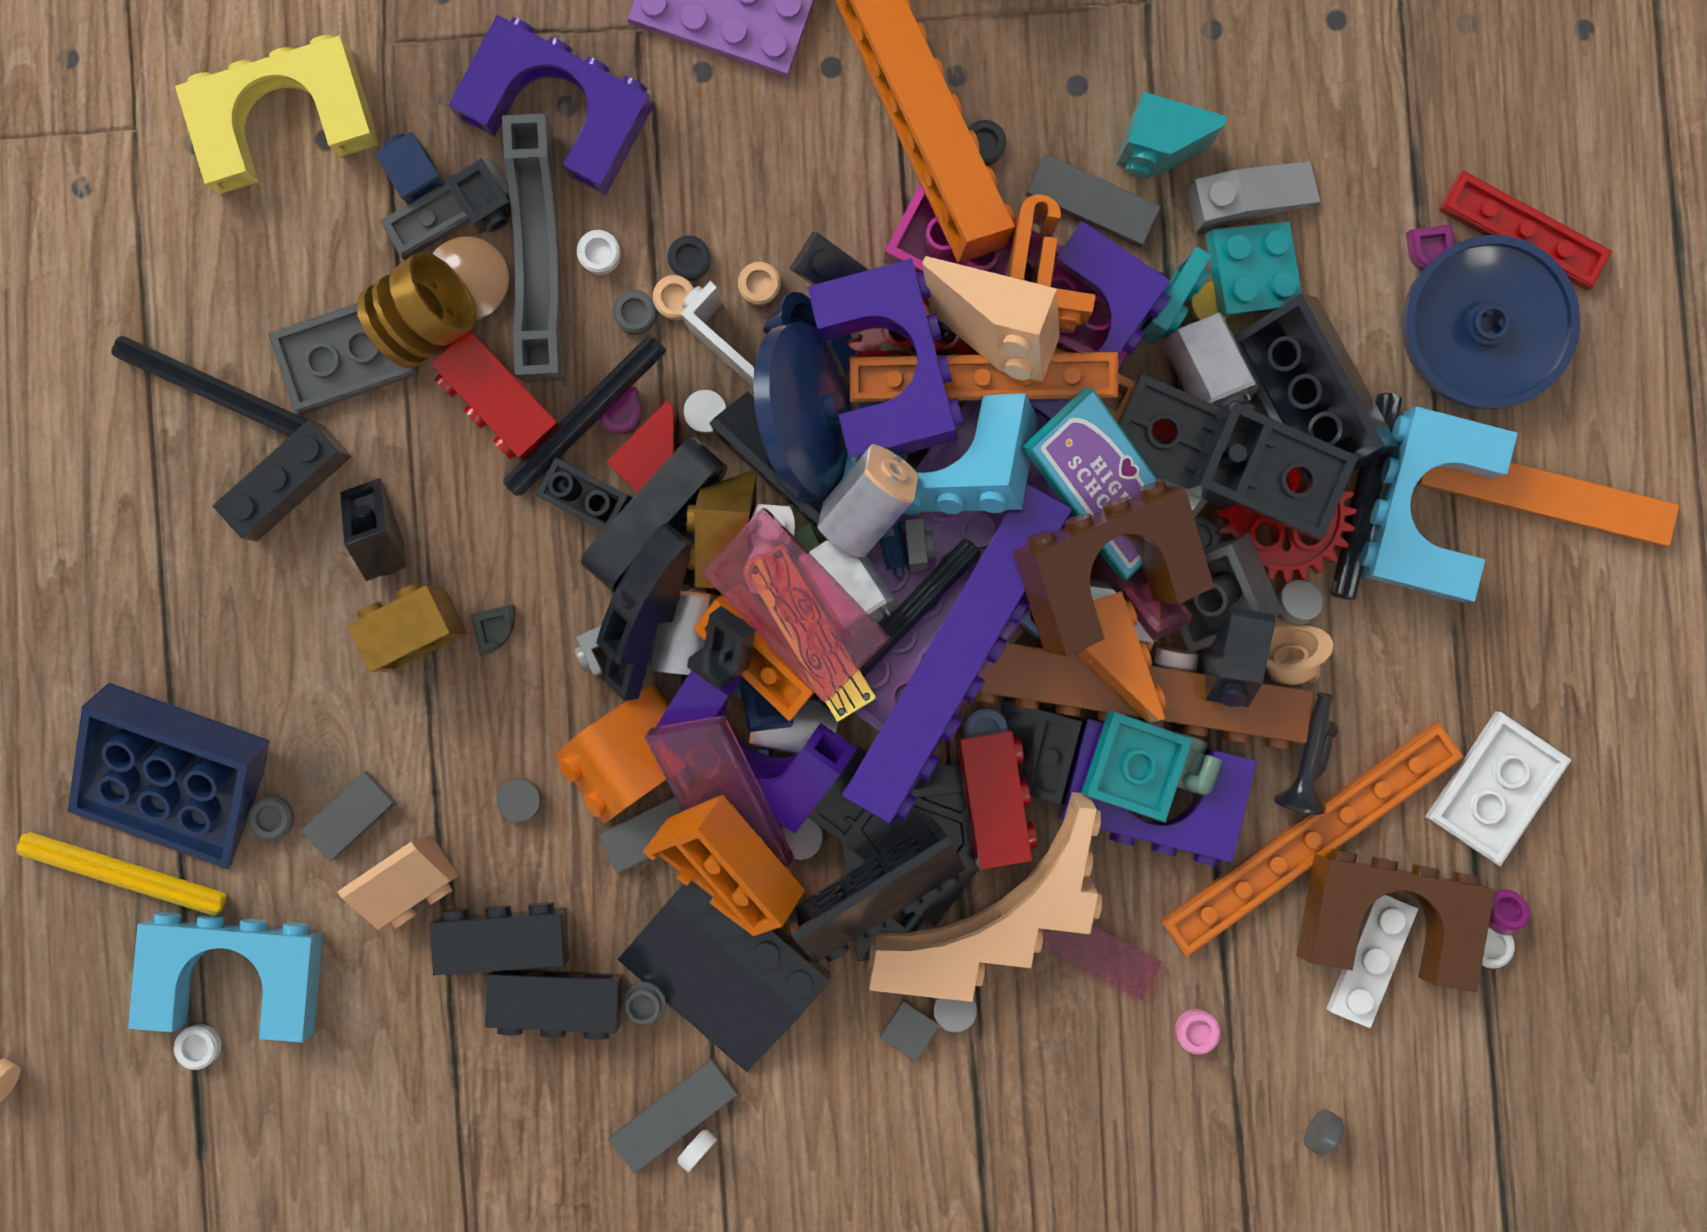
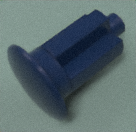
M896 521L879 540L886 570L893 569L895 577L898 578L906 575L904 566L909 565L901 525L906 524L905 521Z

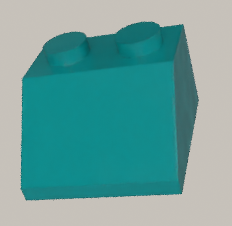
M1143 92L1130 117L1116 165L1125 167V172L1134 177L1149 178L1150 175L1157 177L1208 150L1224 128L1227 116Z

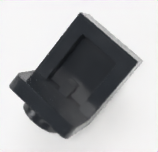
M720 606L709 614L705 645L688 658L687 667L715 688L722 689L749 668L756 629L723 606Z

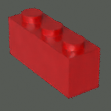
M471 330L451 343L430 363L439 373L434 380L450 397L458 393L469 404L463 411L481 429L487 424L498 435L493 440V443L510 460L515 455L523 460L559 424Z
M1007 728L955 736L976 865L982 870L1032 861L1031 849L1037 848V838L1033 823H1026L1024 806L1030 805V794L1027 781L1019 779L1017 763L1024 762L1020 738H1013L1012 731Z

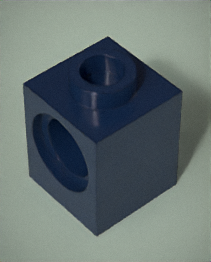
M413 132L407 135L397 134L384 142L383 149L375 153L398 194L407 204L445 183L422 143Z

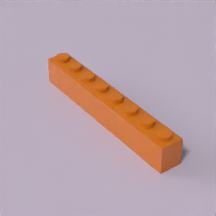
M834 0L957 262L961 263L1005 249L1015 228L1013 211L1008 204H1004L997 190V180L994 171L989 166L986 167L980 155L977 136L974 131L967 128L962 117L960 101L955 94H951L944 80L945 75L942 63L938 58L933 57L927 44L925 28L922 23L916 22L910 9V0Z

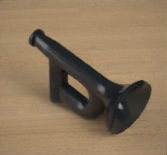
M1317 692L1316 694L1318 699L1312 712L1307 743L1304 746L1297 778L1287 790L1276 794L1274 797L1275 803L1284 808L1314 815L1324 814L1326 811V807L1316 793L1315 781L1323 775L1326 769L1332 741L1338 733L1337 725L1329 720L1331 700H1334V696L1323 692Z

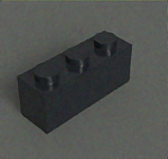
M309 419L212 507L240 538L257 542L352 456L324 425Z
M554 902L532 903L528 905V911L512 912L511 905L486 907L485 914L469 915L467 908L449 909L442 911L441 918H437L429 923L433 976L564 966L570 960L566 908L555 909Z
M527 969L491 971L487 975L485 1027L497 1028V1034L507 1036L523 1034V1029L540 1030V1036L550 1038L565 1037L566 1031L583 1032V1037L586 1039H608L609 1033H616L621 1026L623 974Z

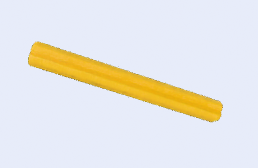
M32 832L22 834L16 848V852L20 856L208 915L217 916L221 914L225 907L227 895L224 892Z

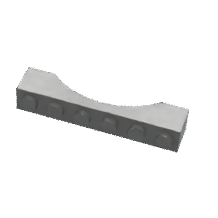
M545 113L502 116L504 162L511 204L515 255V310L513 323L515 376L523 383L566 381L554 130Z

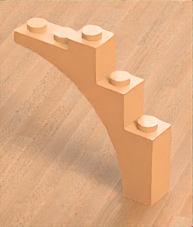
M1072 792L1063 824L1048 852L1029 876L1000 901L972 917L940 928L909 933L878 932L873 935L867 966L869 990L973 1002L975 986L981 987L983 984L984 963L1031 968L1034 953H1040L1042 949L1043 929L1090 934L1093 919H1099L1102 910V895L1097 893L1093 881L1089 877L1093 865L1092 851H1089L1091 837L1098 835L1101 824L1100 810L1096 809L1091 797Z

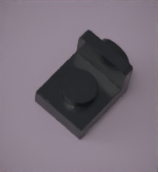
M482 158L445 181L479 233H483L486 230L488 232L497 231L510 221V201Z

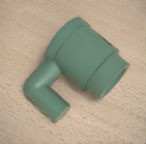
M1175 731L1177 734L1193 739L1177 788L1200 795L1209 794L1213 789L1223 761L1209 755H1204L1208 745L1207 742Z

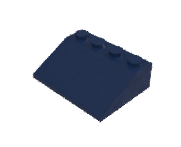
M108 683L82 706L67 812L228 869L232 865L248 820L249 810L254 803L264 775L270 740Z

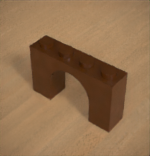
M1165 481L1149 483L1139 488L1140 495L1131 499L1121 497L1110 500L1102 505L1103 511L1094 515L1087 513L1074 516L1065 521V528L1056 532L1047 530L1033 534L1027 538V545L1013 550L1044 652L1068 657L1105 639L1091 595L1090 573L1099 551L1109 541L1118 536H1125L1137 548L1154 601L1180 604L1214 588L1185 487L1166 486Z
M1331 849L1330 857L1314 854L1296 956L1313 964L1353 971L1360 927L1369 907L1377 899L1388 893L1407 891L1419 902L1426 918V937L1418 977L1437 986L1477 992L1495 889L1480 885L1479 876L1454 871L1453 879L1438 877L1440 869L1413 864L1412 872L1399 870L1398 861L1372 857L1371 864L1356 862L1357 854Z

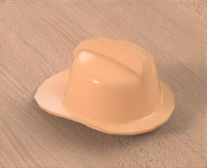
M1277 617L1265 669L1266 675L1275 683L1286 686L1316 682L1320 676V665L1331 656L1334 644L1330 635L1322 629L1308 625H1295Z

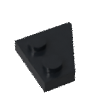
M1003 699L1001 706L1003 714H1006L1008 728L1012 731L1013 738L1019 737L1022 744L1024 762L1017 763L1019 779L1027 781L1031 797L1059 805L1064 804L1085 721L1041 708L1034 710L1015 707L1012 700Z

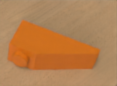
M741 583L715 599L693 630L705 640L709 614L720 606H723L756 629L749 668L740 675L790 721L817 689L769 608Z

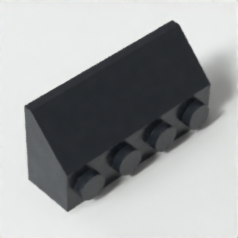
M1301 293L1234 335L1259 385L1256 393L1270 418L1358 456L1353 471L1398 447L1396 440L1317 297ZM1297 468L1305 485L1308 486L1306 473Z
M747 391L711 420L709 424L716 436L819 530L817 526L824 500L816 502L802 500L794 495L780 480L771 465L760 436L754 397Z

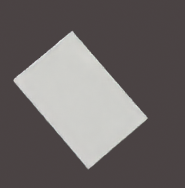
M1495 711L1425 818L1493 864L1501 866L1571 762V759L1502 712Z

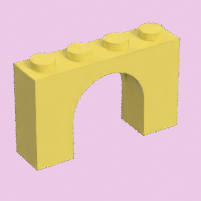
M321 35L313 38L309 45L296 49L290 47L279 48L270 52L269 57L254 62L251 60L236 61L228 66V70L215 74L207 72L197 73L190 76L187 82L175 86L204 184L217 194L259 182L246 140L245 125L247 116L256 101L263 95L276 89L294 88L312 95L328 146L339 157L380 145L352 51L340 35Z

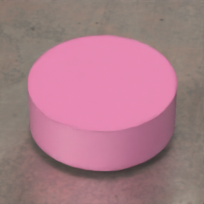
M1190 1009L1178 1018L1175 1025V1035L1180 1045L1186 1051L1200 1055L1208 1053L1216 1047L1220 1039V1027L1216 1019L1207 1011Z

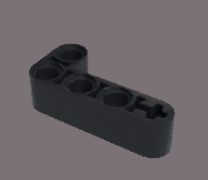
M690 438L685 441L589 546L581 559V565L614 594L631 562L661 524H670L674 529L678 530L687 520L688 506L696 505L699 490L722 481L728 469L727 465L696 438Z

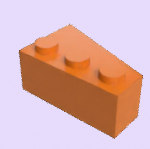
M724 795L668 817L642 852L652 860L657 855L679 871L676 876L679 881L686 886L690 881H693L713 896L709 903L752 936L782 927L805 891L791 872L780 862L763 839L756 834Z

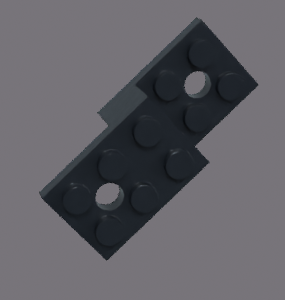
M1143 373L1138 376L1118 422L1158 480L1165 481V483L1172 486L1185 487L1188 493L1222 508L1233 505L1241 506L1316 540L1324 539L1358 459V456L1236 402L1220 408ZM1165 420L1172 425L1174 438L1169 444H1160L1153 438L1152 427L1156 421ZM1293 468L1303 470L1308 477V486L1301 494L1291 491L1286 482L1287 474Z

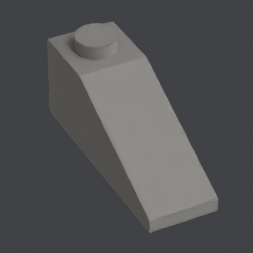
M1311 161L1236 169L1195 179L1186 191L1196 233L1320 203Z

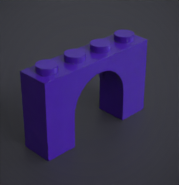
M496 15L452 97L449 107L457 118L495 137L502 124V116L508 113L516 96L527 85L544 78H558L571 82L586 95L588 110L585 123L567 155L563 167L569 177L607 195L653 108L650 96L646 93L647 87L631 77L625 76L621 80L609 74V67L593 57L588 56L586 60H583L571 54L572 48L557 38L550 37L548 41L535 35L534 28L521 19L512 17L511 21H508Z
M1081 221L1056 257L1057 265L1097 292L1108 306L1111 315V327L1106 341L1097 352H1118V360L1124 352L1131 356L1146 335L1145 332L1140 330L1150 315L1157 319L1170 302L1172 296L1166 293L1170 288V280L1083 221ZM1071 400L1029 401L1035 411L1051 420Z
M908 259L808 286L817 329L823 341L868 329L883 328L904 336L910 341L917 352V366L914 376L902 393L887 402L839 414L848 456L852 464L855 465L871 444L879 445L897 455H902L958 440L955 426L963 425V420L957 398L948 400L944 384L953 382L946 355L937 357L934 341L941 340L942 337L936 314H926L923 299L930 298L931 294L926 286L924 271L916 273L913 260Z
M691 670L652 733L795 834L839 777L857 748L820 723L802 749L796 754L786 758H772L761 755L748 748L737 738L727 719L726 708L728 700L743 677L739 675L722 689H717Z
M1087 718L1082 719L1085 723L1065 801L1061 805L1059 818L1064 820L1072 792H1082L1104 726L1103 722ZM1206 749L1205 756L1209 755L1223 761L1212 791L1207 795L1195 793L1187 809L1177 817L1166 822L1144 821L1137 818L1127 809L1091 797L1096 809L1100 810L1101 813L1100 830L1110 832L1109 840L1134 846L1136 839L1152 842V851L1176 856L1178 849L1193 852V861L1218 867L1220 859L1233 862L1257 761Z

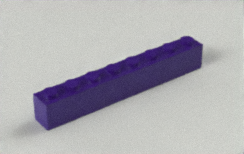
M1026 484L1022 510H1009L843 793L842 796L846 800L891 826L894 825L897 818L903 822L906 820L917 801V797L912 795L920 779L927 782L932 776L940 761V758L934 755L943 739L950 743L963 721L957 714L965 700L970 703L975 701L986 681L980 675L987 662L997 663L1008 643L1007 640L1002 638L1010 623L1018 626L1029 607V601L1025 599L1026 592L1013 550L1027 545V538L1033 534L1047 530L1056 532L1065 528V521L1071 518L1072 508Z

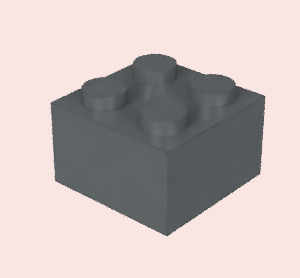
M1249 532L1204 549L1214 588L1180 604L1168 603L1190 653L1212 645L1231 608L1274 614L1275 619L1283 613Z

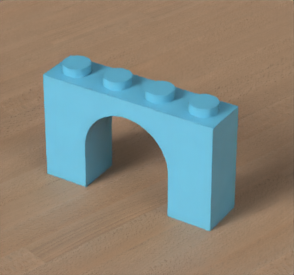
M1026 393L983 395L976 434L970 448L958 461L944 469L927 473L917 472L918 480L915 499L903 514L917 515L920 512L958 514L962 511L1001 513L1005 510H1022L1031 462L1022 446L1036 434L1038 417ZM859 403L858 409L880 403ZM908 453L898 455L907 462ZM847 456L843 478L854 466L849 456Z
M1416 406L1405 411L1403 416L1399 415L1393 427L1392 435L1398 447L1394 449L1393 457H1388L1383 466L1381 482L1386 484L1382 499L1376 500L1371 512L1370 522L1375 525L1372 540H1367L1361 551L1360 565L1364 566L1362 577L1461 603L1475 602L1486 559L1440 548L1427 541L1419 533L1413 522L1410 509L1411 496L1419 479L1434 467H1449L1492 479L1507 475L1518 433Z
M154 913L153 919L137 924L128 1029L173 1032L186 1025L193 969L201 956L209 949L224 948L236 951L249 959L261 978L263 994L259 1039L302 1043L315 1033L323 932L309 931L310 924L284 923L283 929L269 928L267 927V921L259 919L240 920V925L224 924V917L198 916L197 922L181 921V914Z

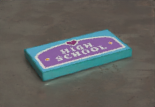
M1085 387L1022 446L1063 504L1072 508L1073 517L1087 513L1091 515L1103 511L1102 505L1104 503L1121 497L1131 499L1140 495L1139 488L1158 481L1093 388ZM1123 535L1112 539L1099 551L1118 578L1128 580L1143 565L1137 548Z

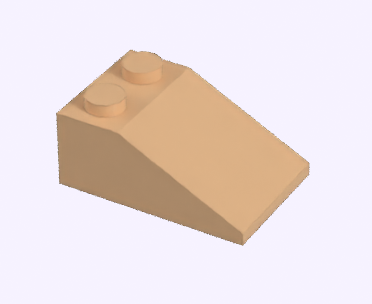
M925 256L922 265L926 286L931 294V297L928 298L931 313H935L940 321L999 371L1005 372L1017 380L1032 379L1043 382L1060 337L1057 289Z

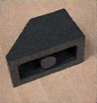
M381 478L340 492L344 545L364 579L369 581L380 576L390 575L396 570L407 567L404 540Z
M1238 608L1230 609L1205 656L1206 701L1219 702L1230 707H1249L1263 684L1275 627L1274 614Z

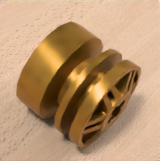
M423 251L412 255L392 270L391 275L380 278L374 285L360 292L356 301L357 315L364 332L379 352L400 367L414 368L420 365L428 357L439 352L442 346L454 342L473 329L476 321L475 305L459 275L445 261L434 254Z

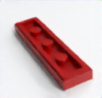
M1464 170L1457 175L1439 208L1440 212L1485 236H1510L1536 245L1553 257L1565 271L1571 283L1586 291L1594 287L1613 252Z

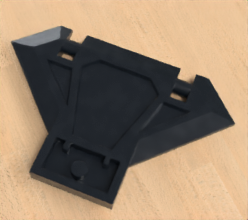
M857 745L856 751L839 777L808 817L841 841L846 874L935 820L951 840L966 870L958 874L961 879L951 888L943 892H938L937 889H934L921 897L924 901L923 904L908 913L901 923L893 917L894 915L884 920L887 925L880 932H915L924 920L936 927L979 870L974 858L960 763L937 766L927 782L920 779L912 792V795L917 797V801L904 822L897 818L894 825L891 826L842 796L867 754ZM863 935L855 938L858 962L869 960L872 937L865 939Z

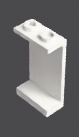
M711 281L703 289L700 286L695 287L682 303L685 309L681 316L688 330L753 387L754 367L705 324L722 305L717 287Z

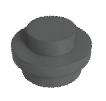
M639 982L632 985L623 998L625 1015L629 1020L638 1025L654 1024L662 1017L666 1009V997L663 991L651 982Z

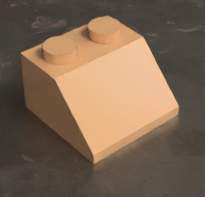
M429 834L411 841L337 892L348 905L377 930L391 923L394 929H397L417 915L413 910V907L427 899L429 904L432 905L453 891L449 883L459 877V875L433 836Z

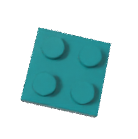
M1290 221L1214 229L1205 234L1208 253L1211 255L1209 260L1218 313H1222L1224 317L1272 312L1302 293Z
M1196 246L1181 262L1170 280V288L1166 292L1172 296L1170 302L1157 319L1150 315L1142 328V331L1146 333L1143 338L1144 341L1153 345L1161 336L1167 339L1172 331L1175 332L1189 310L1183 306L1184 301L1189 302L1194 294H1198L1211 271L1204 268L1211 257L1209 253Z
M1108 711L1081 794L1166 822L1193 739L1114 711Z

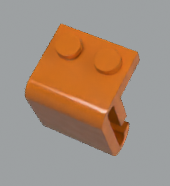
M1036 194L1028 197L1023 202L1012 233L1006 276L1024 280L1032 223H1036L1039 226L1038 237L1044 238L1035 256L1032 283L1051 287L1058 238H1053L1052 236L1061 219L1060 207L1051 197ZM1057 289L1060 333H1074L1075 328H1083L1093 313L1095 294Z
M654 683L640 692L639 699L624 702L577 734L555 754L559 760L558 765L564 777L577 785L584 795L583 801L586 808L593 816L599 817L603 824L610 821L631 804L692 762L652 733L669 706V703Z

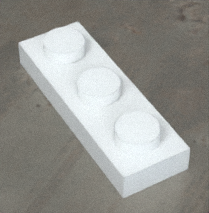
M1387 895L1380 897L1369 907L1361 923L1353 971L1342 969L1326 1008L1328 1011L1371 1028L1418 908Z

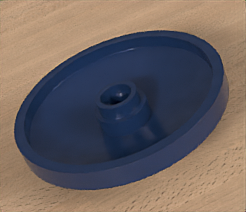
M1486 235L1466 239L1435 256L1424 266L1412 283L1405 300L1402 315V334L1405 349L1412 366L1420 378L1443 398L1458 405L1474 409L1492 410L1506 408L1526 402L1540 395L1565 371L1575 352L1580 332V310L1577 295L1562 267L1553 257L1536 245L1522 239L1503 235Z
M795 322L773 328L764 337L759 347L753 379L754 406L760 436L776 474L783 484L798 498L809 502L825 500L843 478L848 452L839 414L856 409L855 403L850 402L849 380L833 346L828 340L823 341L818 329L805 322Z

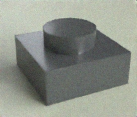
M923 518L905 520L911 573L929 571L928 558L936 557L934 531H925Z

